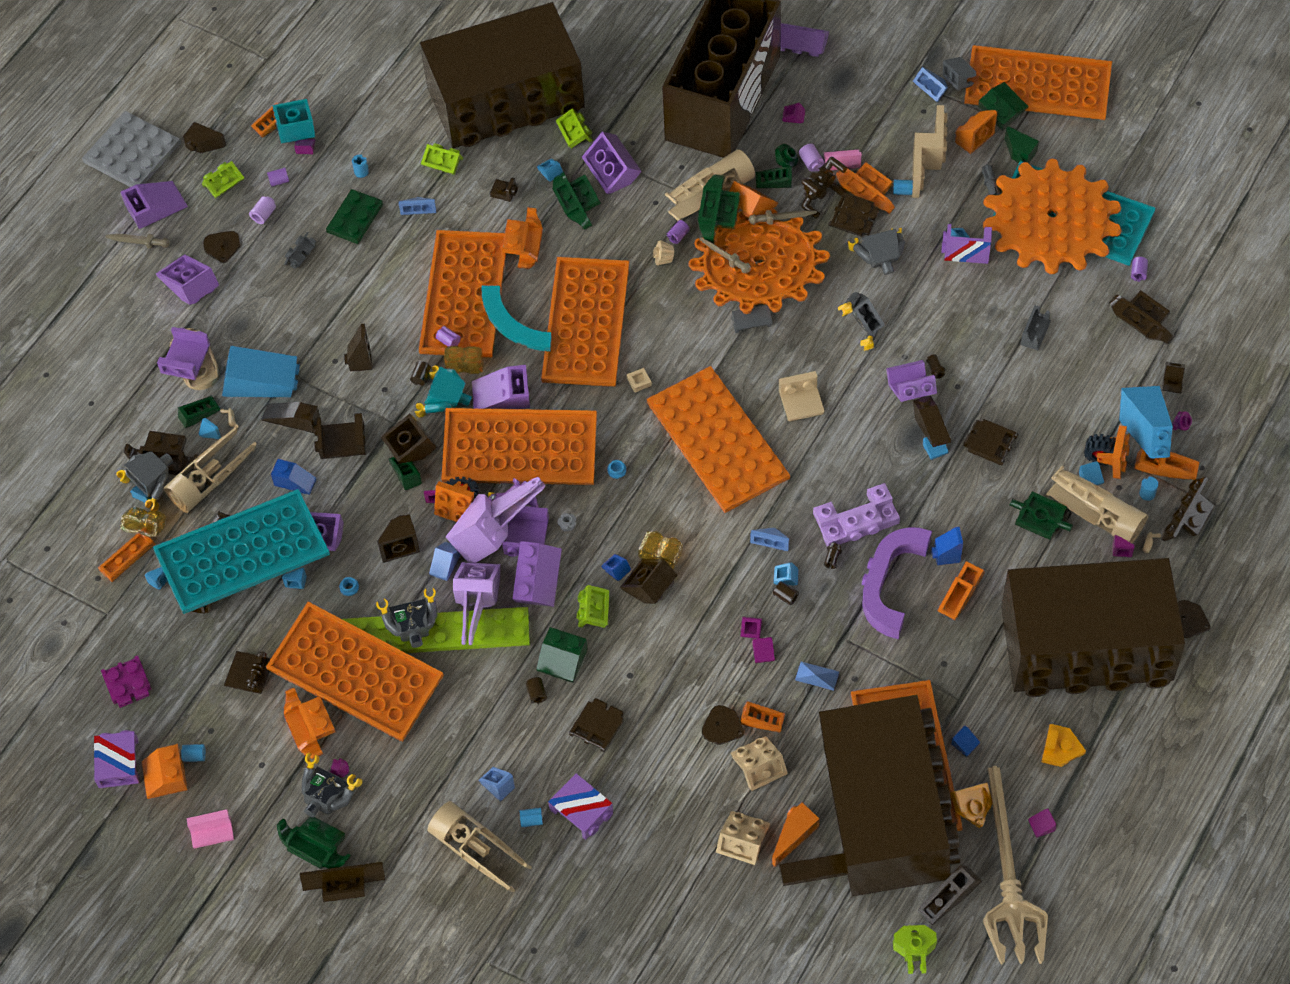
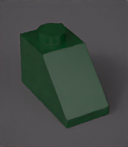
M1007 126L1005 142L1011 159L1017 163L1020 161L1030 163L1038 151L1039 141Z

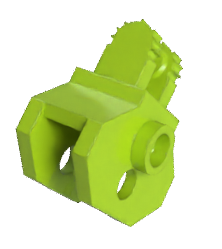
M926 925L901 927L893 935V950L902 955L905 961H907L908 974H913V961H920V971L922 974L926 973L927 955L936 948L937 944L936 932Z

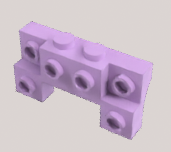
M885 483L867 489V497L870 503L837 514L832 502L813 508V515L820 527L826 546H829L830 543L840 545L849 541H857L863 536L874 535L880 530L899 524L900 517L892 503L893 498Z

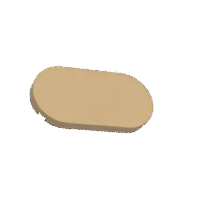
M186 328L187 330L197 332L193 328ZM210 346L196 380L183 378L185 384L191 389H208L219 379L220 370Z

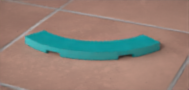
M482 285L483 306L489 320L502 335L514 343H520L530 349L551 351V332L530 329L517 322L507 312L502 303L500 286Z

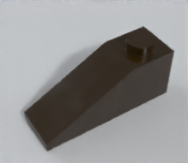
M365 324L359 326L347 346V353L344 354L345 365L349 366L350 372L372 370V353Z
M924 396L913 400L915 420L932 447L951 443V438L931 396Z
M270 403L267 405L261 420L314 433V425H317V418L320 417L318 406L307 403Z
M960 865L923 903L918 911L931 925H934L964 900L982 880L968 866Z

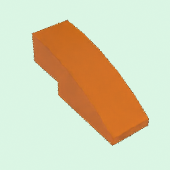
M1141 448L1137 453L1134 469L1163 477L1195 480L1197 478L1199 461L1171 451L1170 457L1150 458Z
M966 561L937 611L956 620L985 574L984 570Z

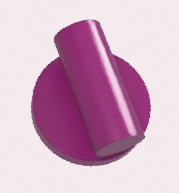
M1179 411L1172 422V430H1188L1192 424L1190 414Z

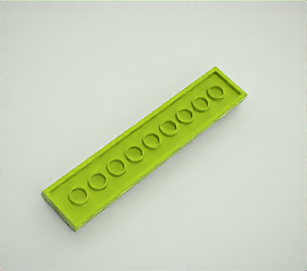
M528 607L482 610L474 635L473 645H469V630L474 610L469 611L466 645H462L463 611L437 613L434 626L429 629V635L422 637L423 645L417 648L411 646L410 640L403 642L400 636H394L388 631L381 616L342 619L405 653L530 645Z

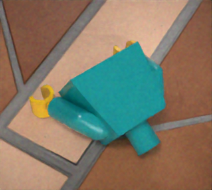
M434 365L432 367L433 372H429L433 382L424 402L426 405L423 406L422 403H417L415 407L419 411H415V414L421 418L426 413L446 412V408H456L458 403L468 406L472 396L463 393L465 381L461 379L454 369H445Z

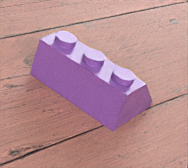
M781 23V51H785V48L792 49L791 52L802 54V51L809 52L808 55L819 57V54L824 53L829 31Z
M601 132L582 156V159L606 194H611L632 184L642 172L615 134Z
M310 512L328 550L336 551L342 539L344 526L341 515Z
M520 541L512 598L516 603L554 607L561 548Z

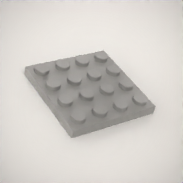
M124 111L82 157L83 163L132 187L136 184H145L181 144V140Z

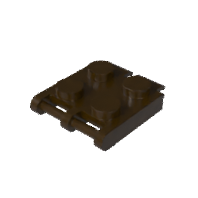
M841 192V199L838 206H835V214L828 225L860 237L863 234L869 236L874 225L869 219L875 221L880 209L875 206V202Z
M983 419V421L976 420L963 446L968 448V452L998 465H1003L1005 462L1004 458L1007 452H1010L1012 449L1011 444L1014 439H1017L1018 433L986 419Z
M597 698L593 702L588 701L569 731V735L584 740V743L587 745L592 744L600 748V751L604 753L624 722L622 718L624 711L614 706H610L606 710L608 704Z

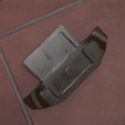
M1140 290L1131 302L1120 295H1114L1109 301L1116 317L1144 335L1145 338L1163 341L1165 344L1172 340L1171 333L1161 325L1169 316L1170 311Z
M149 431L145 445L140 446V449L126 444L123 451L129 460L133 455L146 454L148 452H153L158 458L167 453L173 460V463L167 466L169 474L178 475L198 457V454H195L193 457L185 456L183 450L187 441L186 436Z

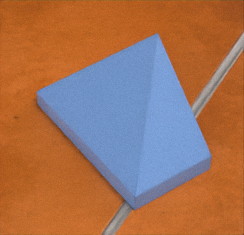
M924 67L921 68L913 80L917 86L936 102H939L948 88L943 78Z
M416 197L399 201L401 215L436 213L435 199Z
M776 528L751 530L750 543L784 551L789 550V538Z
M801 662L795 680L834 691L839 671Z

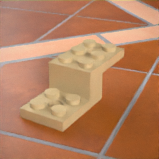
M937 105L935 133H915L912 198H919L920 191H923L925 169L941 170L942 163L946 161L947 113H944V105Z

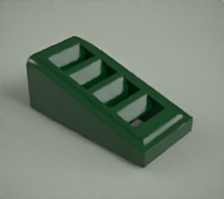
M792 166L756 172V188H792ZM761 177H765V181L761 182Z
M209 396L178 407V418L185 428H189L202 421L203 418H208L220 411V407L214 398Z
M395 457L389 458V462L404 490H409L422 484L420 473L412 461L399 464Z

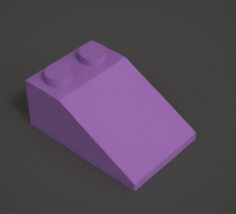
M185 254L156 273L157 277L189 305L197 303L200 298L212 293L219 286L209 266Z

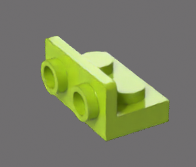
M573 108L556 120L571 149L585 139L589 142L593 141L591 137L592 131L584 124L586 121L584 116L580 112L577 113Z
M436 143L433 146L427 144L421 165L455 175L459 161H463L464 158L459 154L460 151L453 148L446 150L443 149L444 146Z
M232 161L222 163L218 166L216 172H209L203 177L202 186H206L215 199L244 180V176Z
M587 585L578 595V602L580 603L577 612L578 627L583 628L585 624L605 628L608 625L609 590Z

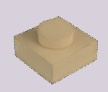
M644 368L627 374V379L634 392L652 386V382Z

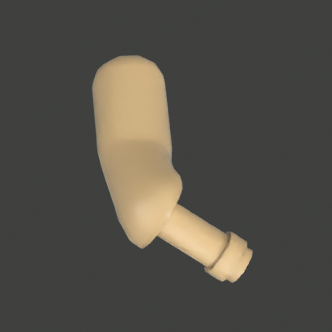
M231 408L228 410L221 409L220 413H228L229 426L235 427L234 411Z
M1149 532L1147 534L1142 549L1144 553L1150 552L1153 538H1160V533L1152 534V532Z

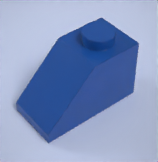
M277 459L271 473L274 486L292 491L299 489L300 493L310 495L316 481L315 476L298 464L282 459Z
M955 527L935 539L934 547H931L932 558H936L937 565L961 562L963 540L960 527Z

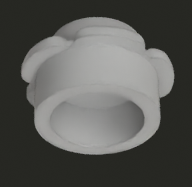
M564 513L558 519V525L563 531H571L576 526V517L573 514Z

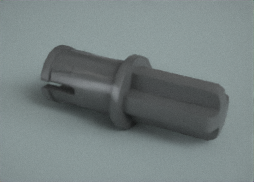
M987 164L982 167L985 179L984 185L987 186L989 195H1000L1001 192L996 185L997 178L994 175L992 166Z

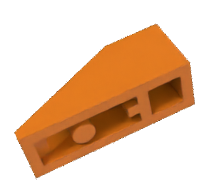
M803 803L793 806L787 813L786 821L772 856V864L775 867L819 827L820 819Z

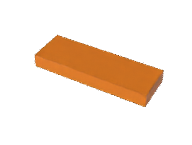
M141 530L100 565L98 569L113 582L155 545V542Z

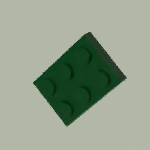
M351 189L326 227V232L359 244L382 208L383 200Z

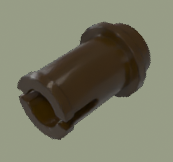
M936 354L928 356L926 362L932 371L931 375H934L936 379L942 378L945 375V367L941 366Z
M830 543L827 546L828 553L824 566L830 569V565H832L831 569H835L842 549L841 545Z

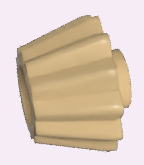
M661 240L658 241L653 250L656 265L672 262L674 257L673 245Z

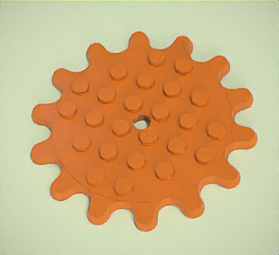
M1052 158L1046 162L1045 169L1036 170L1029 163L1023 162L1018 167L1019 178L1012 179L1005 175L999 176L996 180V185L1002 190V194L988 195L983 200L984 206L993 209L996 213L995 216L989 217L983 222V228L992 227V231H998L1002 236L995 243V249L998 252H1005L1010 249L1016 250L1019 253L1017 264L1022 268L1028 267L1033 261H1041L1044 263L1045 271L1048 274H1056L1059 270V265L1063 262L1071 263L1076 270H1084L1087 266L1085 260L1087 254L1094 253L1100 257H1106L1109 254L1108 246L1102 241L1104 237H1117L1121 234L1120 225L1109 220L1110 215L1121 211L1120 203L1118 201H1109L1102 197L1109 188L1107 181H1087L1085 179L1087 171L1083 165H1077L1072 171H1063L1059 168L1058 161ZM1053 211L1057 216L1050 217L1048 214Z
M775 209L771 210L772 214L778 213ZM739 211L737 213L735 229L717 227L714 245L731 256L734 253L738 254L739 260L749 263L751 270L748 273H742V270L737 266L734 268L730 267L729 260L710 249L699 238L695 240V247L704 252V254L699 258H692L688 265L693 271L705 273L703 277L695 281L696 288L700 291L716 290L717 294L713 297V301L717 306H724L730 301L739 302L740 310L744 314L751 313L754 306L758 304H765L772 312H779L782 308V300L785 298H794L800 302L805 301L808 292L803 286L808 283L820 284L823 282L825 275L823 272L816 270L815 266L826 263L830 258L828 251L816 250L813 247L822 239L820 231L805 233L800 230L804 223L802 217L791 218L788 221L773 220L772 225L767 224V222H757L753 225L749 222V217L743 215V211ZM758 260H762V261H763V262H761V263H757V264H756V261H758Z

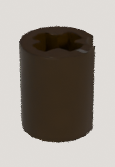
M417 361L410 381L415 385H425L431 366L424 361Z
M780 581L773 591V596L791 606L798 598L799 591Z
M534 677L526 681L531 703L539 704L547 699L542 678Z

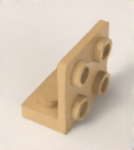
M816 371L779 379V393L789 422L824 414L823 404L817 389Z
M766 736L758 738L754 742L731 752V757L744 771L748 787L751 791L788 774L782 754Z
M731 811L720 832L716 853L755 865L758 860L761 843L770 827V823L740 812Z

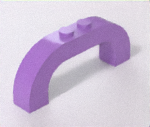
M915 527L896 530L880 542L874 558L870 557L867 569L870 570L868 574H864L862 585H864L862 607L865 617L872 627L886 636L899 639L905 613L886 607L879 597L889 566L896 556L903 553H913L926 557L931 542L932 531Z

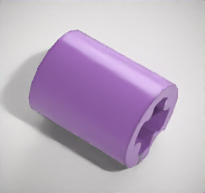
M285 168L267 172L271 187L289 182Z
M678 220L667 233V237L672 243L678 244L690 231V228L684 221Z
M1136 257L1133 259L1131 278L1134 281L1146 280L1148 260L1146 258Z
M443 326L436 333V339L451 349H454L461 339L458 334L446 326Z

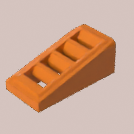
M273 106L251 125L262 138L277 129L276 121L271 120V118L275 119ZM262 125L265 129L262 131L259 126Z
M747 701L743 707L740 722L744 726L780 733L785 713ZM757 714H760V715H761V716H760V720H759V719H756V718H757ZM765 716H769L768 722L764 721ZM773 717L777 718L776 725L772 724Z

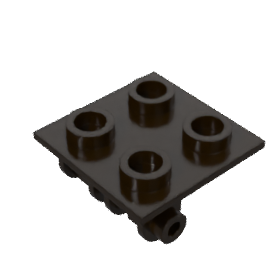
M236 651L224 686L262 694L270 672L266 666L271 658L266 657L267 653L263 651L256 655Z

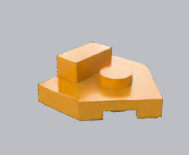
M1054 724L1049 725L1042 763L1063 767L1071 760L1086 754L1085 748L1070 728Z
M988 783L951 792L956 813L978 828L983 827L987 812L993 804Z

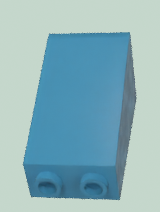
M230 346L222 396L291 397L293 390L296 391L298 380H295V375H298L300 364H296L297 356Z
M1160 386L1121 388L1119 420L1122 425L1127 426V431L1150 458L1170 457L1173 426Z

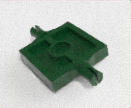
M1033 491L1023 503L1013 498L1009 506L1020 510L1015 525L1051 540L1055 531L1059 528L1069 532L1073 528V524L1063 521L1067 506Z

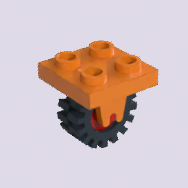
M1119 425L1117 437H1110V435L1105 437L1104 434H1100V436L1094 434V437L1092 435L1089 436L1084 450V456L1088 461H1098L1099 465H1112L1113 478L1121 479L1122 472L1126 471V456H1129L1130 434H1127V426Z
M455 477V480L451 478L450 482L447 481L446 483L439 481L435 489L434 515L457 522L478 495L479 486L476 485L475 481L471 482L472 479L470 478L465 480V477H462V479Z

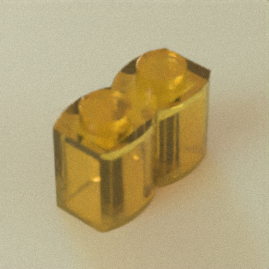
M459 346L446 347L444 352L445 368L454 369L457 373H482L484 366L482 349L473 346L466 348Z
M132 507L121 516L120 529L127 533L139 532L147 537H155L165 528L166 515L158 511L147 512L142 508Z
M647 531L638 549V557L641 559H664L674 570L682 554L683 544L676 538H665L659 532Z

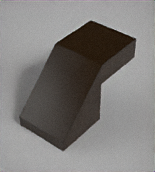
M1165 363L1162 391L1182 393L1185 364Z

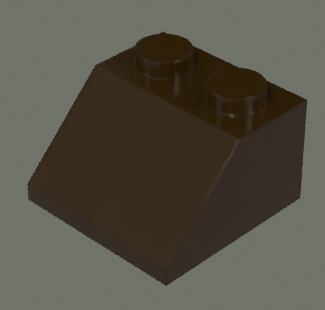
M410 413L381 436L399 463L422 460L437 448L421 423Z
M410 514L400 515L391 519L377 541L383 563L420 552Z
M641 559L620 588L645 604H656L662 599L664 592L673 585L677 574L664 559Z

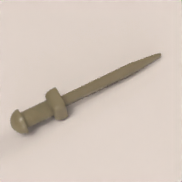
M767 210L763 215H750L749 222L753 225L757 222H767V224L772 225L773 220L805 217L816 214L817 211L801 210L772 214L771 210Z
M127 234L105 235L106 238L118 242L144 244L149 249L153 245L162 246L163 248H167L170 245L168 238L158 239L154 238L152 234H148L147 237Z
M699 238L710 249L729 260L730 267L734 268L737 266L742 270V273L750 272V264L739 260L738 254L734 253L731 256L710 241Z

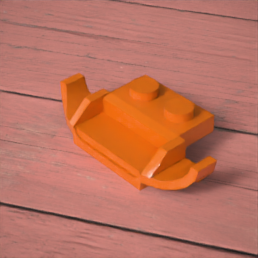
M865 162L856 173L848 168L845 173L841 171L836 173L841 187L852 195L875 202L876 207L886 211L888 214L895 208L893 203L885 196L886 192L893 186V182Z
M527 208L525 222L507 219L502 253L520 255L518 268L530 269L538 262L543 227L537 215V208Z
M295 688L285 691L284 717L298 750L305 756L307 753H311V759H314L315 755L322 756L323 752L317 740L335 733V729L321 697L319 696L301 704Z

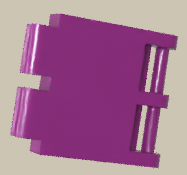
M138 655L127 662L117 663L118 665L115 667L101 670L114 704L118 703L119 708L133 703L131 697L135 696L136 701L150 696L148 690H151V686Z

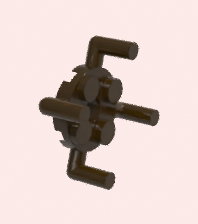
M829 157L826 164L818 168L819 172H813L809 178H803L801 183L804 185V190L806 191L804 195L806 197L801 204L802 209L817 211L810 206V203L817 198L823 199L827 194L826 190L828 188H831L839 195L841 192L847 193L834 182L836 176L830 170L834 166L842 173H845L847 167L836 158ZM817 211L816 214H812L811 216L817 219L820 216V213Z

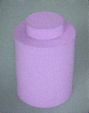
M807 144L799 150V156L808 170L811 172L819 171L818 168L823 166L824 160L813 144Z
M268 196L261 197L249 212V216L256 223L264 224L276 208L275 201Z

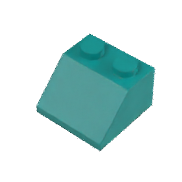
M307 99L272 105L281 144L315 137L313 119Z

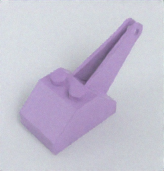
M536 477L493 501H490L485 494H478L446 535V538L468 563H477L499 549L508 537V522L545 488V484L541 482L539 477Z
M462 562L453 578L455 602L463 606L462 645H466L469 606L475 604L469 630V645H473L474 635L483 607H492L497 602L500 564Z

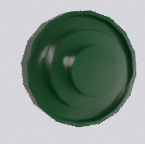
M781 144L775 149L778 165L782 167L792 166L793 168L798 164L796 151L788 144Z

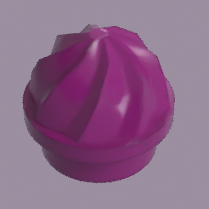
M339 758V760L333 759L330 773L339 778L344 777L349 773L348 763L342 760V758Z

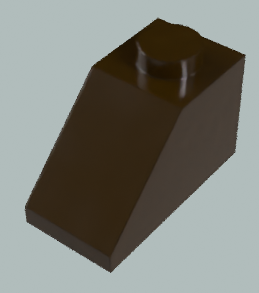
M193 122L183 135L186 148L200 154L226 146L224 134L196 122Z

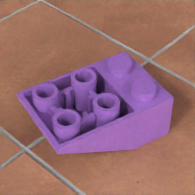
M173 181L136 184L120 192L127 210L139 229L188 207Z
M526 365L505 367L473 380L474 409L530 408Z

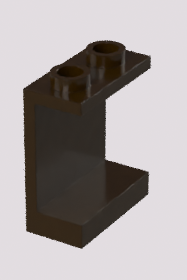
M362 413L354 414L355 422L322 425L321 417L317 418V425H314V434L318 437V441H315L314 445L315 452H319L320 459L366 455Z

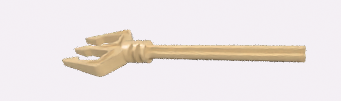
M993 766L988 768V776L1003 873V882L1000 883V888L1003 890L1001 895L1004 898L1000 904L987 912L983 923L998 960L1003 965L1006 947L999 942L996 923L1001 921L1008 923L1016 944L1014 951L1020 964H1022L1026 948L1022 941L1024 920L1035 922L1039 943L1035 946L1034 951L1039 963L1042 964L1044 961L1048 915L1044 910L1023 900L1021 895V881L1017 880L1015 875L1000 767Z

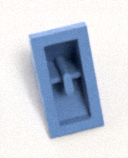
M444 542L435 548L429 572L431 576L448 581L461 555L451 543Z
M492 767L479 779V782L499 801L503 800L515 789L512 774Z

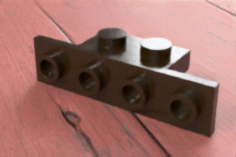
M1207 477L1195 479L1190 483V489L1181 499L1180 507L1173 513L1171 523L1164 530L1165 534L1162 537L1164 542L1176 538L1181 527L1192 536L1199 534L1214 507L1212 503L1200 494L1208 480Z
M383 862L302 872L300 873V880L303 891L322 889L323 902L365 897V883L385 880Z

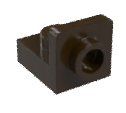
M511 178L510 182L496 179L490 191V197L510 202L518 191L515 178Z

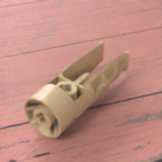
M735 150L714 165L703 169L672 192L665 193V196L675 204L668 213L678 221L700 210L703 187L713 175L726 176L723 183V191H729L734 181L745 184L755 177V170L748 156L741 150Z
M237 424L233 430L206 449L164 487V491L169 499L183 512L188 513L211 491L220 485L251 452L255 451L256 442H253L215 475L213 479L210 477L222 467L218 460L213 459L203 469L200 468L237 434ZM193 469V472L190 473L189 478L185 477V475ZM206 483L209 487L201 494L200 491L204 489Z
M1061 466L1051 477L1056 483L1046 493L1047 497H1053L1060 504L1067 506L1069 510L1089 523L1109 532L1113 537L1118 535L1130 543L1137 539L1148 519L1146 513L1132 505H1128L1096 484L1064 470V466Z
M448 801L440 807L428 825L427 830L430 834L467 863L511 892L515 891L512 886L467 852L471 848L483 858L489 854L491 848L477 838L479 834H482L527 869L532 868L506 843L452 801ZM469 819L476 826H478V828L475 827L474 830H472V828L466 826L465 824ZM462 831L467 834L465 838L460 835ZM452 840L462 844L459 850L450 844Z

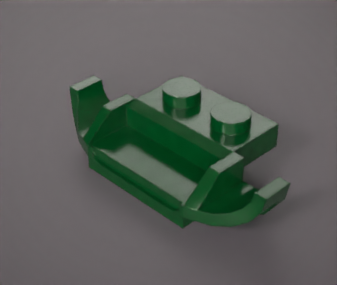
M563 171L554 177L552 189L566 216L585 230L592 226L586 212L598 206L601 202L585 174L569 182Z
M717 174L713 175L703 187L698 216L699 228L703 238L713 244L717 227L735 229L741 196L738 192L723 191V183L726 176Z
M309 817L300 827L295 826L293 829L287 825L286 820L283 818L277 823L279 838L287 847V851L319 869L323 867L330 869L339 868L351 857L348 853L346 856L337 854V847L345 839V833L316 817Z

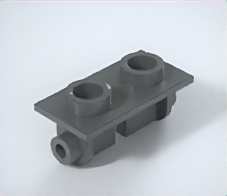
M309 232L304 236L300 235L295 242L297 246L294 249L290 248L285 255L287 259L284 265L290 262L291 267L294 269L301 266L306 258L301 252L309 255L316 246L315 239L307 237Z

